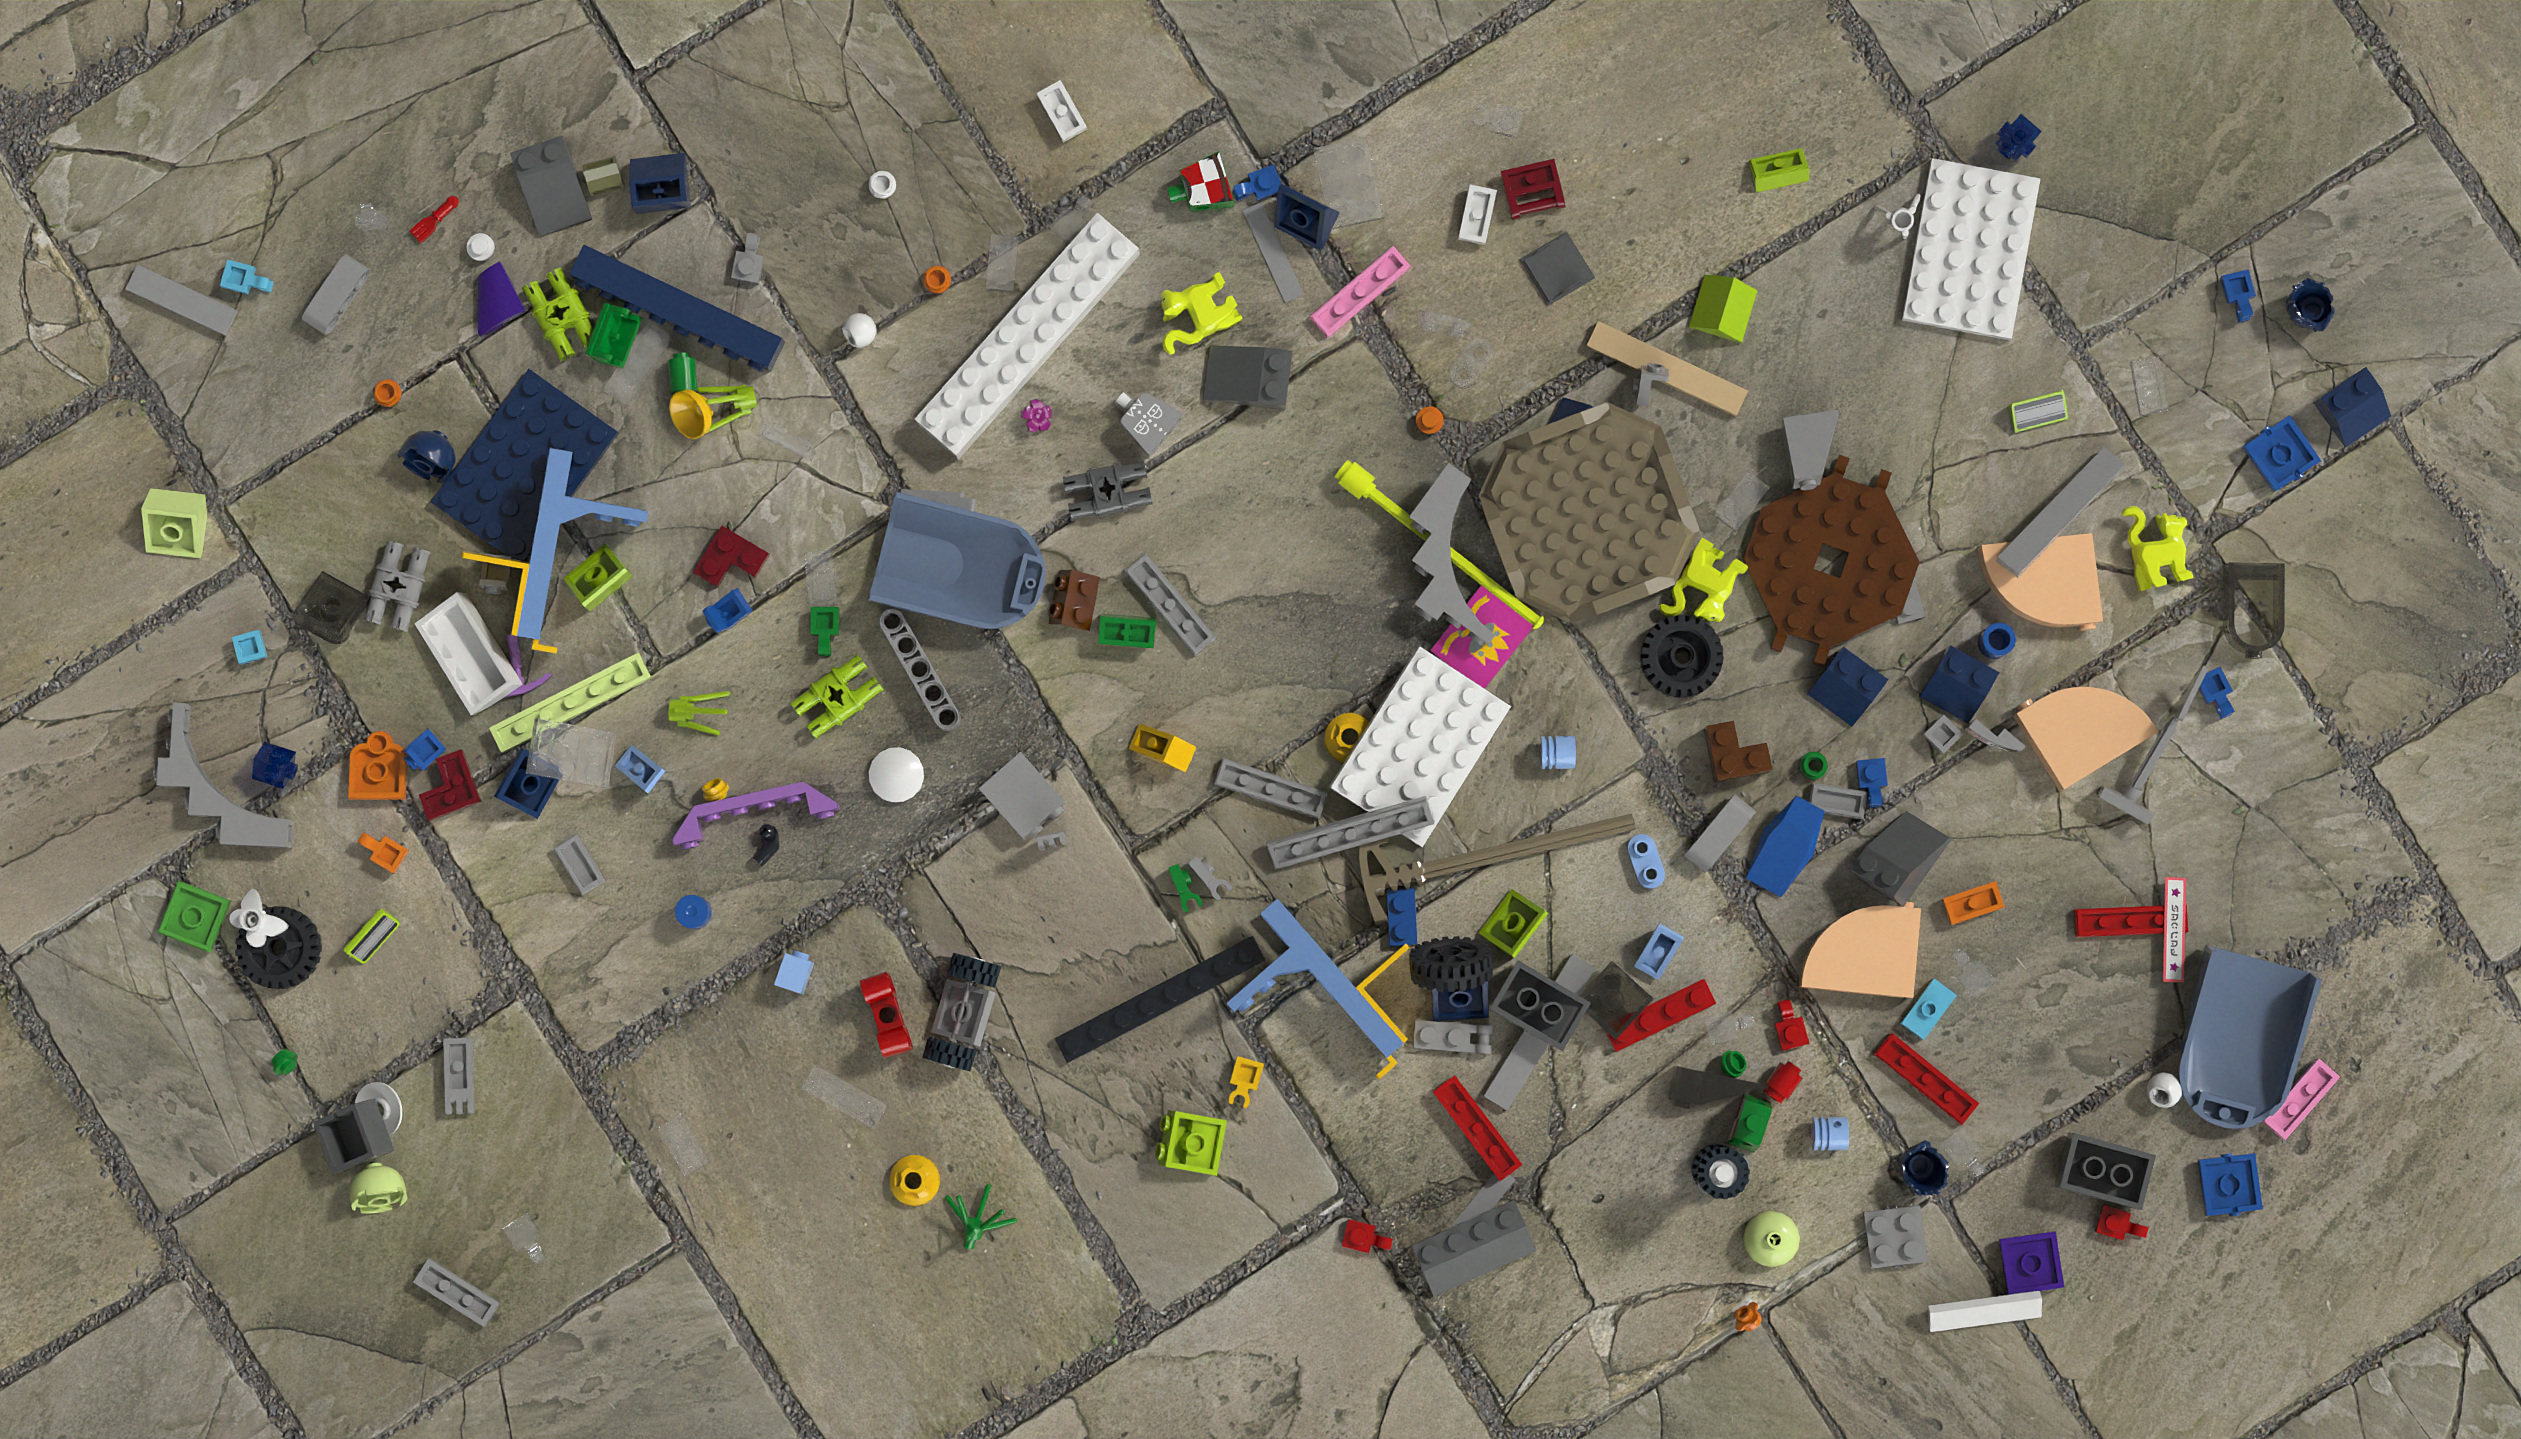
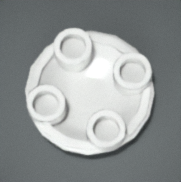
M901 747L888 748L880 752L872 761L869 769V782L874 792L883 800L904 802L914 797L922 788L924 780L923 766L919 758L910 750Z

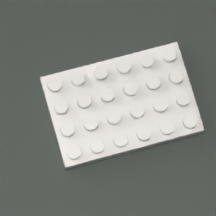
M1934 158L1931 159L1903 309V321L2009 341L2012 339L2040 178Z
M1417 646L1329 788L1366 812L1427 796L1435 821L1434 824L1402 833L1403 836L1423 847L1511 706L1422 647Z

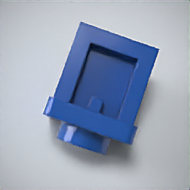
M737 588L730 591L714 605L704 608L702 612L706 617L707 624L716 633L731 629L753 612V610Z
M427 728L402 750L406 755L403 757V760L413 771L416 768L419 771H424L430 763L447 749Z

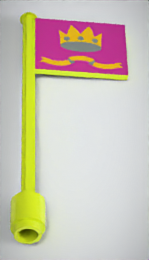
M1347 460L1334 476L1339 480L1338 484L1358 500L1362 496L1366 499L1369 497L1425 542L1431 535L1429 531L1423 535L1412 527L1413 520L1409 518L1410 515L1377 490L1376 485L1373 483L1375 477L1356 462L1352 463ZM1450 547L1451 562L1481 585L1467 603L1468 607L1477 619L1495 636L1489 644L1484 641L1480 645L1468 636L1471 632L1463 625L1458 629L1451 624L1430 651L1450 667L1485 689L1531 629L1541 627L1544 617L1543 615L1541 617Z

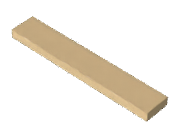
M1599 321L1586 346L1640 372L1641 365L1647 366L1649 363L1661 364L1664 368L1669 369L1668 382H1660L1735 417L1748 393V390Z

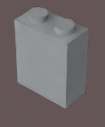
M1021 752L979 788L1024 840L1027 837L1031 840L1044 830L1041 826L1049 818L1054 821L1065 811L1062 808L1066 804L1065 801Z

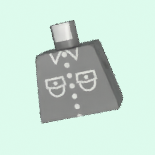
M1124 391L1114 403L1126 413L1121 418L1120 425L1149 458H1151L1183 419V414L1146 392L1136 401Z

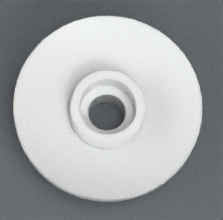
M381 1082L367 1084L357 1094L355 1103L375 1098L390 1136L398 1129L402 1120L401 1101L397 1093L389 1085Z

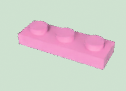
M2316 1058L2291 1087L2282 1107L2273 1116H2269L2262 1122L2281 1139L2286 1140L2337 1082L2340 1076L2322 1060Z

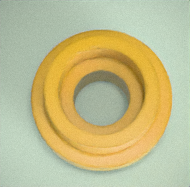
M714 778L708 781L702 787L704 792L703 798L705 801L712 802L724 799L727 796L726 792L729 790L728 783L723 782L722 778Z

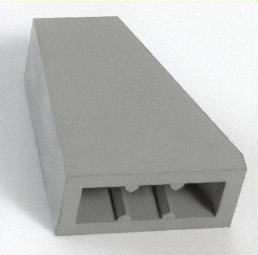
M1838 410L1783 418L1781 431L1793 489L1811 490L1821 484L1837 425Z

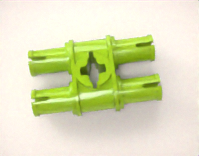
M557 268L554 269L558 281L552 272L546 275L557 295L554 300H546L538 281L529 283L534 294L527 284L522 287V291L533 308L531 315L537 320L543 332V338L546 341H550L561 362L568 359L563 348L570 358L575 355V351L564 334L566 330L574 328L583 344V348H587L589 344L587 336L591 338L593 328L589 322L590 313L586 312L580 301L578 290L571 288L563 273V269ZM559 309L564 311V319L562 320L557 318V311Z
M858 654L839 668L832 667L829 673L815 683L811 682L809 690L790 702L800 717L819 702L827 706L823 714L806 724L810 731L814 730L811 733L816 739L834 725H843V721L857 711L864 710L866 702L884 691L880 684L875 686L879 682L874 676L856 690H849L847 687L849 685L848 681L868 668ZM830 687L838 692L843 690L844 693L841 695L843 706L835 700L830 701L833 697Z

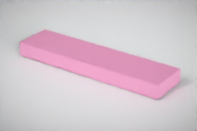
M1392 246L1314 312L1310 319L1328 339L1411 268L1410 264Z

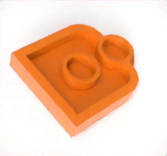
M376 731L369 735L366 743L358 744L352 749L350 753L348 798L350 800H406L407 764L403 760V757L406 755L402 751L403 748L395 744L388 733Z

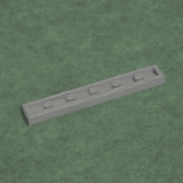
M2104 447L1997 557L1996 562L2019 578L2124 469L2125 463Z
M1423 796L1267 841L1266 846L1276 870L1430 826L1435 821L1427 796Z
M1571 954L1555 982L1579 996L1596 968ZM1524 1030L1485 1092L1484 1097L1508 1111L1549 1044Z

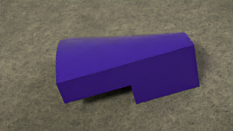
M500 261L484 270L478 276V334L482 337L502 327V323L526 312L504 265Z

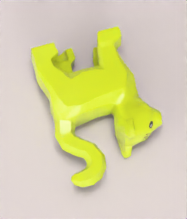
M1220 271L1212 276V281L1209 283L1195 284L1182 292L1165 290L1161 294V306L1164 311L1162 319L1164 322L1177 317L1184 309H1187L1195 326V330L1191 334L1180 329L1171 330L1165 334L1162 343L1165 352L1172 355L1175 353L1173 346L1175 340L1191 345L1198 343L1202 338L1216 331L1229 329L1243 321L1242 316L1235 309L1237 303L1232 295L1225 298L1224 304L1216 306L1211 298L1224 287L1225 281Z
M2136 506L2125 507L2122 510V516H2132L2135 518V522L2128 530L2127 536L2128 543L2132 548L2134 577L2138 592L2151 589L2152 584L2155 588L2167 585L2166 578L2161 576L2159 571L2160 567L2169 565L2177 582L2192 579V572L2186 570L2185 567L2186 547L2182 539L2183 530L2187 526L2185 517L2167 515L2166 513H2163L2162 516L2160 514L2156 515L2155 519L2158 528L2164 538L2158 541L2141 542L2138 535L2145 527V514Z
M1702 537L1693 550L1690 561L1678 578L1676 585L1672 586L1671 592L1675 601L1674 605L1661 604L1659 607L1660 612L1668 617L1679 615L1684 610L1686 602L1682 590L1686 586H1690L1708 595L1698 605L1694 615L1698 619L1703 618L1709 622H1721L1725 618L1723 604L1732 593L1735 579L1738 574H1744L1748 566L1735 559L1724 571H1718L1713 567V564L1716 560H1721L1725 553L1717 548H1713L1714 544Z

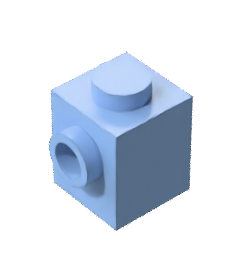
M793 950L792 955L785 953L774 985L804 994L814 962L808 961V954Z

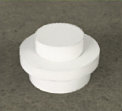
M878 171L869 179V190L877 198H888L895 192V178L889 172Z
M475 234L467 242V252L476 261L488 260L494 253V242L486 234Z

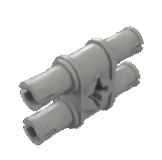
M387 540L381 564L375 567L377 571L371 590L368 591L371 599L364 620L381 625L387 601L395 600L397 608L390 627L408 632L413 609H417V606L419 607L418 599L423 582L426 583V577L423 575L431 552L413 547L408 570L404 571V573L399 572L397 566L404 545ZM399 582L403 584V586H405L406 589L402 588L395 590L388 584H396Z

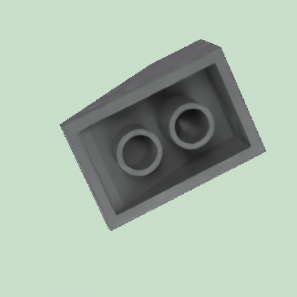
M563 136L510 153L518 180L540 237L592 220L568 143Z
M1210 345L1203 400L1285 410L1292 351L1266 347Z
M1906 811L1865 847L1850 869L1860 881L1904 907L1950 843L1951 838Z
M1518 960L1489 1010L1563 1052L1591 1003Z

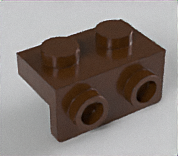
M1059 570L1054 580L1053 602L1048 610L1049 624L1090 631L1100 577L1075 570Z

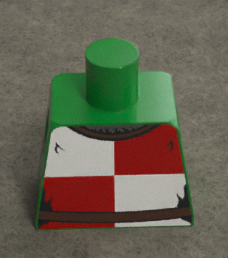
M1220 151L1179 170L1182 183L1167 187L1170 202L1175 203L1187 199L1190 212L1234 207V199Z
M1743 1093L1727 1144L1754 1153L1761 1145L1773 1109L1771 1102Z

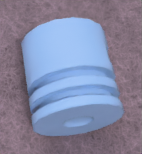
M1541 736V769H1545V766H1548V769H1552V766H1555V769H1575V736H1555L1554 739H1552V736H1548L1547 739H1545V736Z
M1812 1117V1149L1818 1150L1819 1148L1820 1150H1825L1826 1147L1827 1150H1848L1849 1125L1847 1117H1826V1120L1824 1117H1819V1120L1817 1117Z

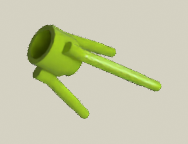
M746 384L739 386L698 387V392H733L732 395L707 399L706 404L734 401L735 409L741 408V410L711 424L708 432L741 416L752 414L751 408L758 407L753 385L747 387Z
M730 692L680 696L679 699H671L668 713L669 720L676 721L679 727H689L718 736L720 731L688 720H693L694 713L727 714L728 710L694 707V703L690 702L727 697L730 695Z

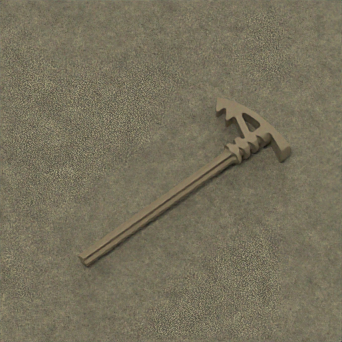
M1631 813L1426 863H1421L1415 859L1412 862V866L1409 867L1402 862L1399 869L1394 870L1379 848L1388 844L1387 838L1360 845V873L1372 920L1375 926L1388 923V918L1376 898L1383 896L1385 889L1390 888L1395 893L1397 892V887L1402 885L1408 890L1410 889V883L1413 882L1420 887L1430 878L1635 830V821ZM1367 853L1373 854L1384 873L1369 875Z

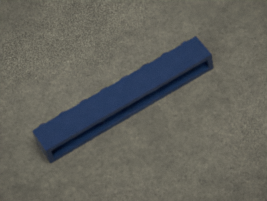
M583 245L569 273L575 279L574 284L587 291L592 287L600 291V297L610 302H614L617 299L625 303L624 308L635 314H638L639 311L649 314L648 319L661 326L666 322L674 326V332L688 338L689 334L699 338L698 343L710 349H713L715 345L724 350L723 355L737 361L739 357L749 361L747 366L759 372H762L763 369L772 371L785 344L783 338L586 245Z

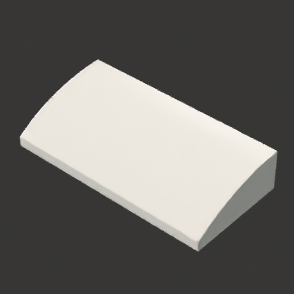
M456 592L415 623L470 715H475L523 685L467 593Z

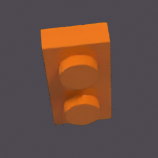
M1996 881L1942 899L1950 925L2005 908Z

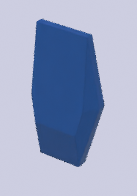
M1796 795L1763 829L1746 879L1782 897L1813 857L1825 810Z

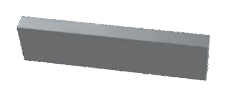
M138 264L125 288L131 293L224 336H227L238 313L237 310Z
M1146 553L1124 571L1194 656L1216 640L1213 633Z
M1225 758L1222 759L1214 785L1318 820L1328 795L1327 792Z

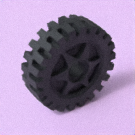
M1677 615L1667 617L1654 625L1643 641L1640 654L1642 671L1648 682L1657 691L1662 692V694L1675 698L1695 696L1708 689L1717 679L1722 669L1724 657L1721 640L1711 626L1695 616ZM1676 650H1685L1689 655V661L1684 664L1677 662L1674 656Z
M283 906L264 908L263 910L267 915L284 920L288 924V928L279 935L273 937L267 935L266 942L262 947L250 945L246 938L247 931L244 928H240L238 931L240 933L239 937L235 941L237 945L235 956H238V965L251 981L260 986L270 989L295 987L301 982L306 981L309 975L316 970V964L320 962L321 957L319 955L322 952L320 934H318L315 924L310 921L311 919L302 912ZM281 940L284 943V951L277 956L273 952V945L276 941Z
M1454 936L1453 939L1442 937V940L1434 938L1431 939V942L1424 941L1422 945L1417 944L1415 948L1410 950L1411 981L1415 985L1418 984V987H1426L1427 990L1432 991L1436 988L1438 992H1443L1445 989H1448V992H1455V989L1464 991L1466 987L1473 989L1477 988V985H1484L1493 976L1492 949L1486 942H1480L1479 939L1471 940L1470 937L1460 939V936Z

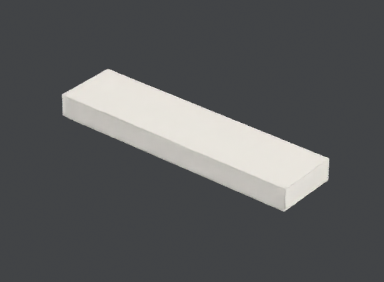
M2040 1291L1928 1306V1326L1930 1332L2039 1318L2042 1316V1297Z

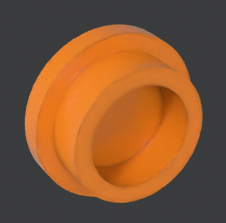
M933 266L924 274V285L932 293H943L951 284L950 273L942 266Z
M385 379L377 383L373 394L378 404L383 407H392L400 401L402 391L395 381Z
M1425 407L1416 416V425L1425 434H1435L1443 426V415L1435 407Z

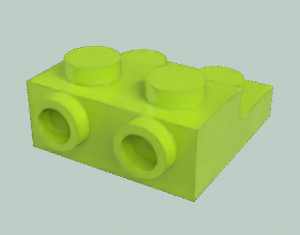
M1168 1110L1167 1115H1163L1160 1121V1131L1164 1132L1162 1143H1157L1155 1148V1158L1159 1159L1158 1165L1217 1176L1227 1120Z

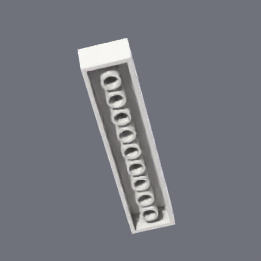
M1096 213L915 418L916 423L959 460L1140 255L1139 248L1100 214Z

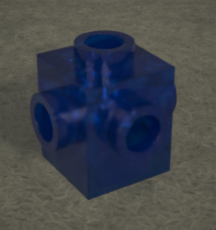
M2020 114L2012 124L2007 121L1997 132L2000 136L1996 142V145L1999 147L1998 151L2009 160L2012 158L2017 161L2021 156L2027 158L2037 145L2033 142L2042 131L2024 115Z
M264 742L253 759L252 779L284 789L289 779L293 780L298 770V764H295L296 752Z

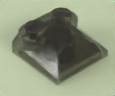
M322 571L294 610L293 619L303 629L331 644H342L349 638L351 629L361 616L371 597Z
M1613 961L1580 995V997L1591 1003L1585 1014L1591 1017L1615 1040L1654 999Z

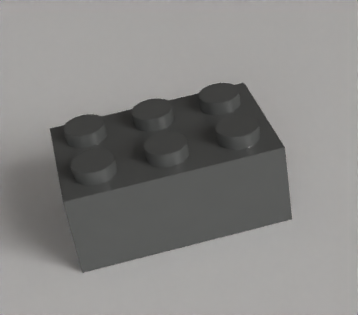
M2068 1133L2054 1187L2142 1210L2156 1155L2081 1134Z

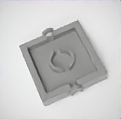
M1897 1205L1886 1206V1209L1864 1212L1871 1268L1887 1266L1898 1268L1905 1267V1264L1928 1262L1920 1205L1897 1208Z

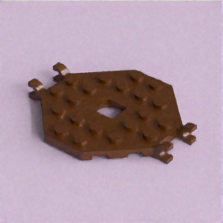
M1840 454L1833 473L1823 478L1821 484L1817 485L1816 488L1797 490L1761 508L1743 559L1777 630L1771 650L1781 653L1787 635L1797 637L1819 645L1813 664L1824 667L1831 648L1902 614L1920 563L1885 493L1892 472L1881 469L1875 488L1843 478L1850 458ZM1822 545L1848 553L1840 578L1814 569Z

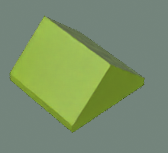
M1705 274L1689 328L1742 343L1758 290L1734 277Z
M605 543L563 579L581 604L589 611H592L632 578L633 575Z
M1511 889L1478 933L1511 959H1514L1548 915V912Z

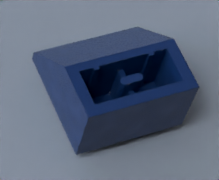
M685 153L630 159L629 185L631 204L636 214L691 208Z

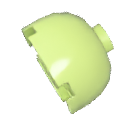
M381 1163L368 1164L365 1169L352 1179L350 1184L352 1210L355 1211L356 1207H359L361 1213H380L392 1210L390 1204L398 1201L400 1206L407 1201L403 1177L398 1171L388 1166H382Z
M1766 1211L1758 1213L1750 1219L1745 1228L1743 1242L1745 1250L1752 1260L1763 1266L1777 1267L1793 1259L1799 1249L1800 1235L1798 1227L1790 1217L1781 1212Z

